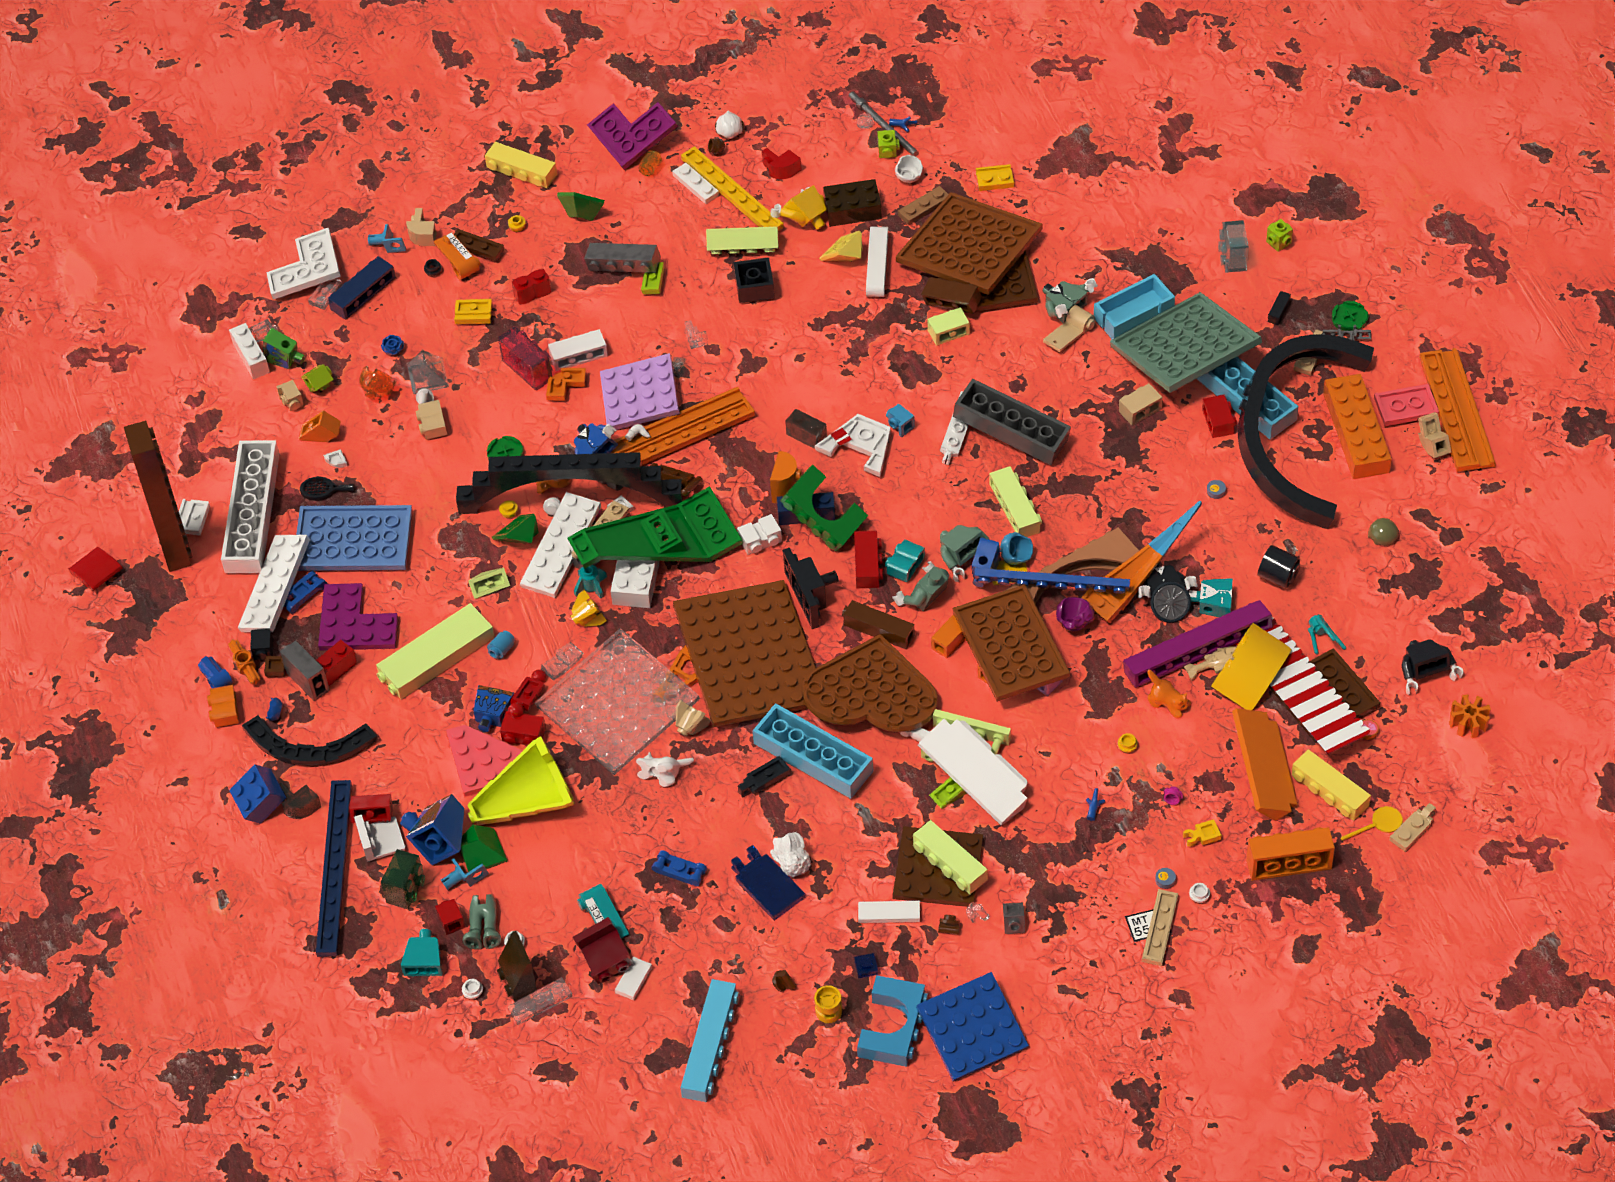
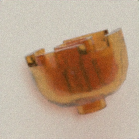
M368 366L363 367L359 377V385L366 392L365 396L373 400L376 397L384 398L391 394L397 381H391V376L378 369H375L374 372L370 371Z

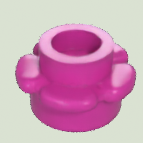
M1172 786L1164 790V800L1170 805L1178 804L1183 798V793L1177 787Z

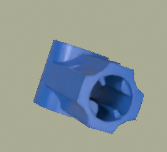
M205 656L201 659L198 667L207 678L211 688L228 686L233 683L226 669H222L212 656Z

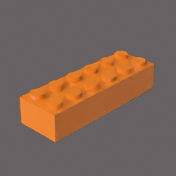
M1361 374L1326 379L1324 381L1323 395L1352 478L1359 479L1390 473L1392 459Z

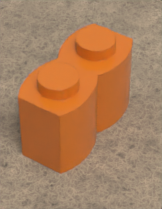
M228 685L211 688L210 695H207L209 707L212 706V710L209 711L210 722H214L215 727L238 724L239 716L234 686Z

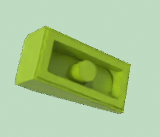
M950 777L929 796L941 809H944L967 794V792Z

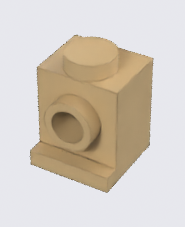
M293 380L276 386L279 399L284 406H288L290 411L304 406L301 393Z

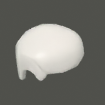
M912 155L902 156L895 167V175L905 183L917 181L923 170L921 160Z

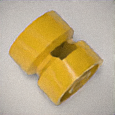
M826 985L820 987L814 995L816 1016L824 1023L836 1022L842 1015L840 991L833 986Z

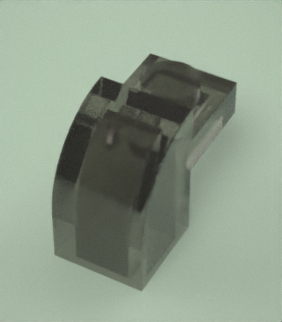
M279 783L286 796V799L281 803L286 816L293 819H303L321 808L319 796L307 785H304L293 794L283 783Z

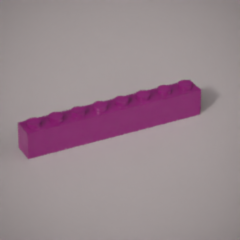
M1261 600L1249 603L1242 608L1215 618L1206 624L1124 659V673L1134 687L1137 688L1151 681L1147 673L1148 670H1152L1158 677H1161L1200 660L1205 655L1212 654L1217 651V648L1229 647L1240 642L1252 623L1263 630L1272 628V614Z

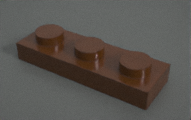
M457 229L454 233L470 253L497 261L505 250L503 244Z

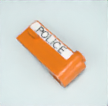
M452 232L434 241L436 247L452 264L453 271L459 280L480 270L481 264L479 259L474 257Z

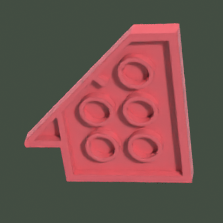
M467 725L446 730L464 797L479 793L490 780H494L523 751Z

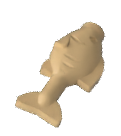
M1236 647L1217 648V651L1204 656V662L1197 665L1188 664L1184 666L1190 680H1194L1198 672L1208 668H1214L1216 674L1220 673L1228 659H1234L1232 654Z

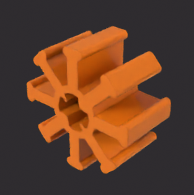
M1462 695L1461 704L1457 700H1454L1452 703L1449 721L1450 728L1458 726L1457 735L1461 737L1464 736L1466 729H1470L1471 738H1477L1479 729L1483 730L1484 733L1488 729L1490 705L1481 707L1483 698L1480 696H1476L1475 702L1470 704L1469 695Z

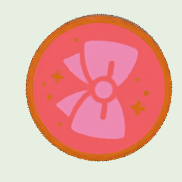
M1363 720L1362 726L1368 727L1370 733L1362 738L1366 740L1376 738L1379 730L1378 724L1373 720Z

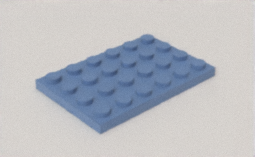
M412 505L300 506L296 535H307L310 541L298 571L406 570Z

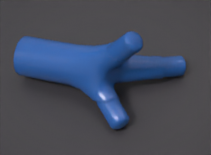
M910 116L906 119H890L889 125L900 126L906 132H909L906 125L917 124V120L909 121L911 119Z
M1098 788L1094 789L1092 800L1086 799L1089 804L1087 819L1090 821L1095 820L1098 807L1105 803L1104 799L1097 800Z

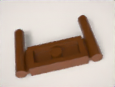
M653 463L650 466H658V464ZM659 465L661 466L663 480H682L683 489L681 494L683 496H687L703 482L700 476L695 478L694 474Z

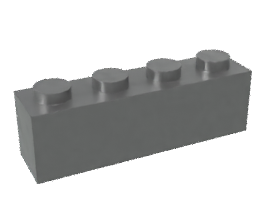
M590 243L584 259L589 271L656 273L661 255L657 245Z

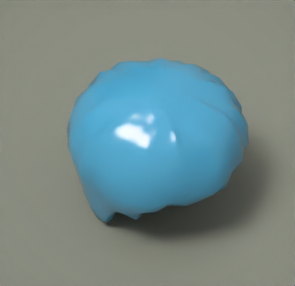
M1014 532L1005 535L1001 540V557L1006 563L1017 565L1028 562L1031 559L1033 543L1030 538Z

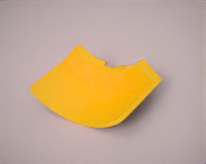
M1252 623L1232 654L1234 659H1228L1211 687L1244 709L1253 710L1292 649Z

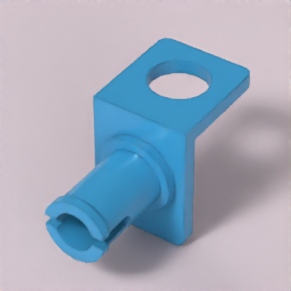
M385 224L382 234L368 235L369 246L383 244L387 253L406 251L402 238H393V233L388 224ZM398 243L400 244V247L396 248L393 247L391 244Z
M453 858L452 861L456 866L455 870L440 880L447 890L461 880L466 881L471 887L489 873L484 865L480 864L465 874ZM482 871L479 876L473 877L475 873Z

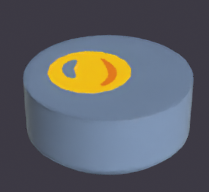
M1212 480L1207 484V494L1209 497L1219 499L1225 495L1226 485L1222 481Z
M1161 868L1156 872L1155 882L1160 888L1169 889L1176 882V874L1170 868Z

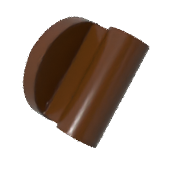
M945 914L944 918H940L938 933L959 935L960 920H957L955 915Z
M786 970L775 972L772 983L778 991L793 990L796 987V983Z

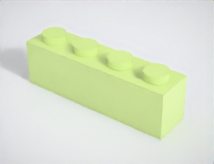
M778 227L706 229L707 251H711V254H722V250H729V253H739V250L745 249L747 253H757V249H764V252H775V248H779Z
M1010 466L989 473V485L1013 530L1025 537L1040 533L1041 517L1035 513L1032 500H1028L1025 487L1019 483L1018 474L1014 473Z
M931 820L913 834V846L916 851L923 853L932 865H937L947 878H952L961 890L972 894L988 880V869Z

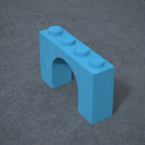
M876 975L872 989V1003L899 1009L906 1015L907 1022L900 1030L893 1033H880L862 1029L857 1045L859 1058L907 1067L908 1060H912L914 1055L913 1041L917 1042L919 1029H917V1025L922 1023V1018L916 1006L928 1000V993H925V984Z

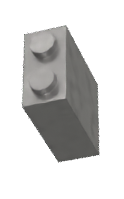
M297 641L285 646L280 651L286 673L313 701L329 691L324 668Z

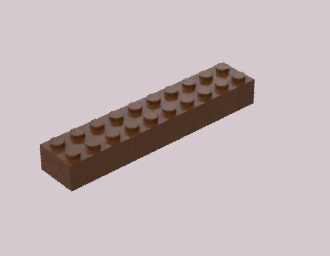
M146 420L124 426L131 455L169 572L191 566L189 558H193L190 547H188L189 542L157 440L154 439L156 437L153 427L149 428Z

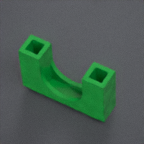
M812 464L780 501L787 510L792 511L797 516L800 522L806 524L814 535L819 536L830 549L836 552L868 517V514L854 503L837 520H826L819 516L813 508L812 496L826 476Z

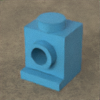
M900 404L887 411L888 423L893 429L899 431L900 437H903L915 427L914 415Z

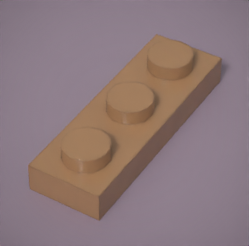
M938 186L898 210V216L906 224L911 225L936 210L948 196V193Z

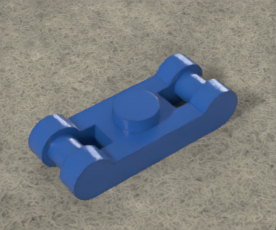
M314 571L309 572L291 587L284 604L287 607V611L294 614L305 601L319 590H323L324 584H327V582L323 578H318V574Z
M660 850L657 855L658 860L651 867L658 874L693 886H699L702 880L701 876L707 871L706 865L702 863L690 862L670 855L664 850ZM668 863L670 865L669 867L664 866V864Z

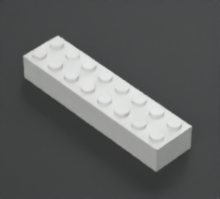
M276 440L239 441L221 562L225 573H260L264 564L280 455Z

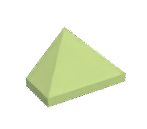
M504 568L482 572L468 580L474 599L510 586Z

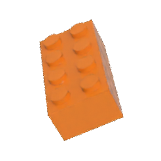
M1317 827L1306 831L1297 830L1285 834L1276 833L1272 836H1256L1248 839L1246 861L1251 881L1331 870L1335 847L1329 827Z

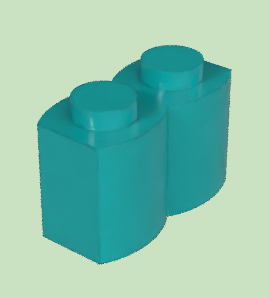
M906 539L901 544L898 543L892 557L889 556L885 563L887 574L908 582L925 557V547Z

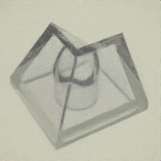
M422 350L407 364L413 394H417L420 389L424 388L433 391L449 387L442 357Z

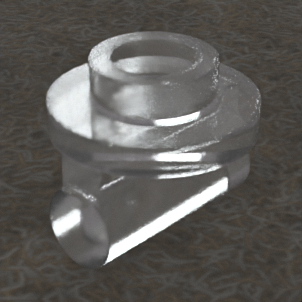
M971 902L966 909L967 918L972 923L978 922V919L986 921L990 917L982 905L976 902Z

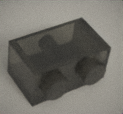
M795 409L785 420L786 435L814 449L816 444L827 437L826 423L798 409Z

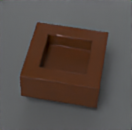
M266 656L265 677L285 676L282 656Z

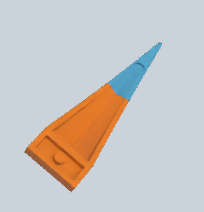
M1198 501L1144 548L1104 576L1106 578L1130 579L1129 591L1115 593L1114 590L1106 589L1105 592L1094 591V588H1089L1081 598L1087 600L1092 605L1094 611L1110 623L1121 610L1125 609L1139 590V587L1143 585L1201 507L1202 502Z

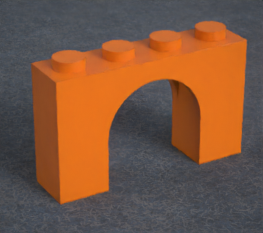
M954 614L931 637V649L945 658H948L961 643L966 641ZM978 666V678L987 683L980 667Z

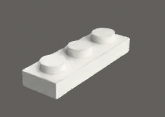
M687 163L672 171L673 177L703 203L708 204L719 196V191Z

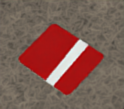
M843 428L830 434L839 446L852 440Z

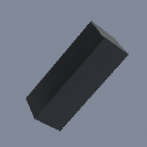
M1280 291L1268 314L1267 322L1279 325L1290 303L1291 294Z

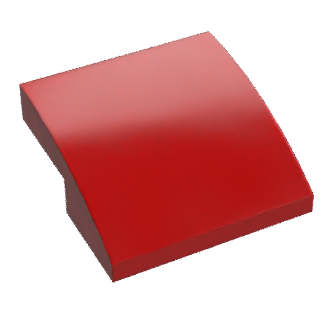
M97 546L68 569L73 576L82 581L84 586L94 591L123 568L112 556Z

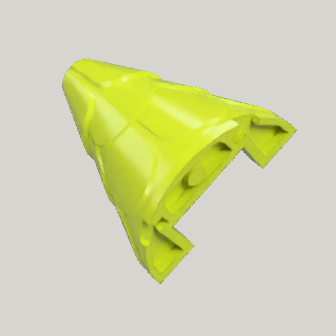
M541 736L533 740L494 780H490L468 804L470 812L467 814L472 823L476 822L477 825L512 821L513 818L565 809L575 804L572 801L574 798Z

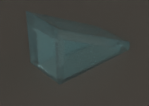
M674 357L672 360L674 376L681 377L686 358Z

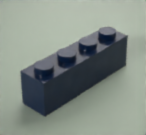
M377 256L328 297L330 310L345 320L396 278L393 265Z

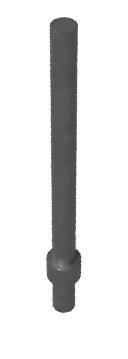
M853 91L849 93V97L856 103V106L860 110H864L884 130H895L868 105L864 98H860ZM895 130V138L899 139V144L912 156H917L918 151Z

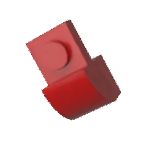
M768 148L762 151V163L765 167L769 168V176L772 178L788 179L802 170L801 158L789 149L780 156H777Z

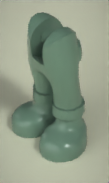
M486 894V904H480L479 895L472 896L469 909L470 928L469 932L463 936V944L468 948L481 949V922L483 918L484 947L492 949L501 942V935L496 931L495 926L497 910L493 894Z

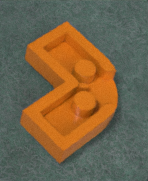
M561 368V372L556 373L552 377L550 376L547 384V400L565 401L567 386L585 387L586 368Z

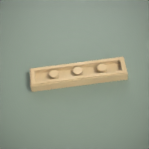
M1158 889L1141 962L1162 966L1178 893Z

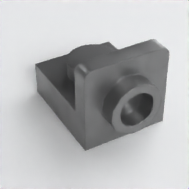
M1023 902L1003 903L1005 934L1025 933Z

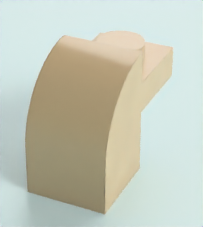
M415 208V214L411 216V221H406L410 240L419 246H435L434 241L437 235L435 222L425 221L423 209Z
M1434 412L1419 417L1418 421L1421 432L1418 433V436L1427 454L1436 458L1451 453L1449 437L1441 431L1438 414Z

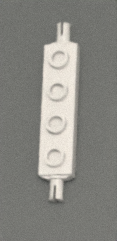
M953 415L940 452L944 454L942 463L945 464L946 461V465L950 463L951 457H958L969 426L954 418Z

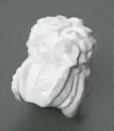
M793 832L786 834L784 837L773 839L774 849L770 851V854L781 865V869L786 875L795 877L802 873L805 874L809 870L811 861L809 853L804 850L805 843L800 834Z

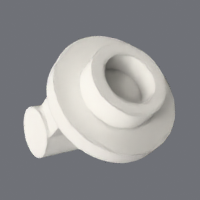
M420 389L416 394V401L418 404L434 401V394L429 389Z

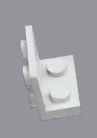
M362 815L354 817L367 862L405 851V845L396 817H391L390 822L378 821L371 824L368 821L364 822Z

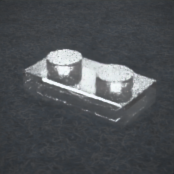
M335 278L320 283L308 299L309 305L325 310L329 304L328 297L343 286L342 280Z

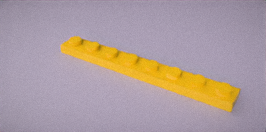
M695 146L681 154L683 162L687 163L713 185L720 194L758 227H778V231L784 228L781 220L772 217L771 212Z

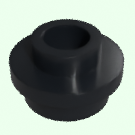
M430 259L424 265V272L430 276H435L442 270L441 264L436 259Z

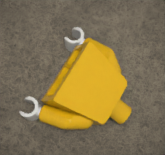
M814 185L807 187L805 190L801 189L798 195L791 198L783 206L784 208L781 209V205L776 204L774 209H771L772 217H787L799 223L802 227L812 223L815 229L819 230L825 225L820 217L826 211L824 196L818 193Z

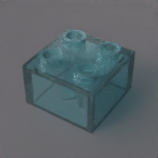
M1244 220L1222 222V229H1219V240L1221 241H1218V252H1222V255H1220L1221 266H1224L1225 273L1247 271L1249 246Z

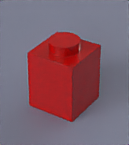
M455 899L443 901L435 906L446 935L465 928L462 914Z

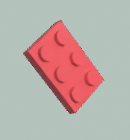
M1429 384L1374 394V400L1384 426L1417 421L1419 417L1434 412L1439 416V410Z

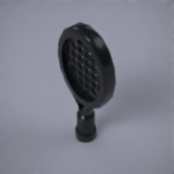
M319 476L311 477L300 485L301 495L308 500L315 501L328 498L336 491H355L354 483L336 485L330 479Z

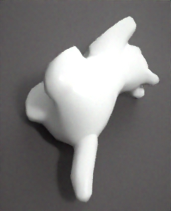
M649 752L644 758L636 760V763L642 769L637 773V776L641 779L657 777L661 786L668 787L675 783V777L679 772V768L694 762V759L676 760L667 756L653 758L651 752Z

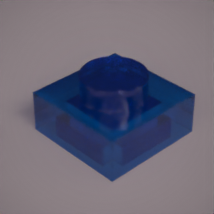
M874 953L854 957L858 979L878 975Z

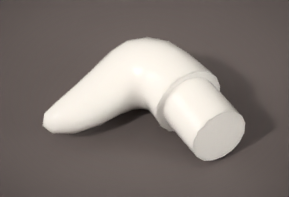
M636 424L629 429L625 438L631 441L638 433L646 438H650V434L642 425Z

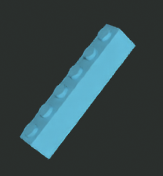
M711 980L680 1087L682 1098L707 1102L708 1095L713 1093V1077L718 1075L719 1064L717 1063L724 1054V1046L722 1045L729 1036L728 1024L733 1022L734 1004H738L740 993L737 992L736 983Z

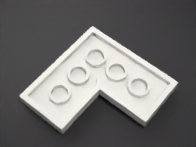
M329 228L296 238L300 261L266 272L273 300L341 277Z

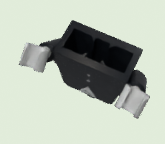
M1160 561L1143 585L1139 587L1138 592L1139 598L1147 596L1148 605L1151 606L1150 601L1153 591L1165 582H1177L1186 587L1187 590L1191 586L1198 587L1195 576L1186 577L1179 571H1176L1172 565L1162 566Z
M1431 639L1422 642L1413 640L1409 643L1401 663L1404 679L1408 682L1406 685V693L1410 695L1409 687L1415 688L1416 693L1418 691V684L1413 681V678L1418 680L1449 670L1450 668L1452 671L1449 677L1452 681H1455L1457 678L1455 673L1460 678L1462 677L1463 669L1455 665L1457 662L1448 647L1439 645Z

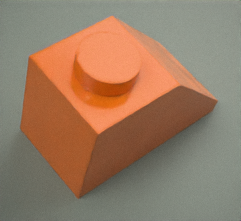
M323 410L302 424L299 440L327 443L339 435L341 421Z

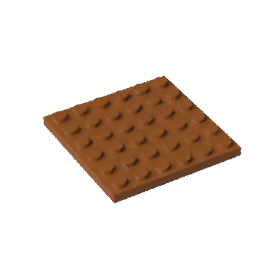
M950 192L895 258L896 262L948 281L974 284L980 292L989 295L1042 231L1043 224Z

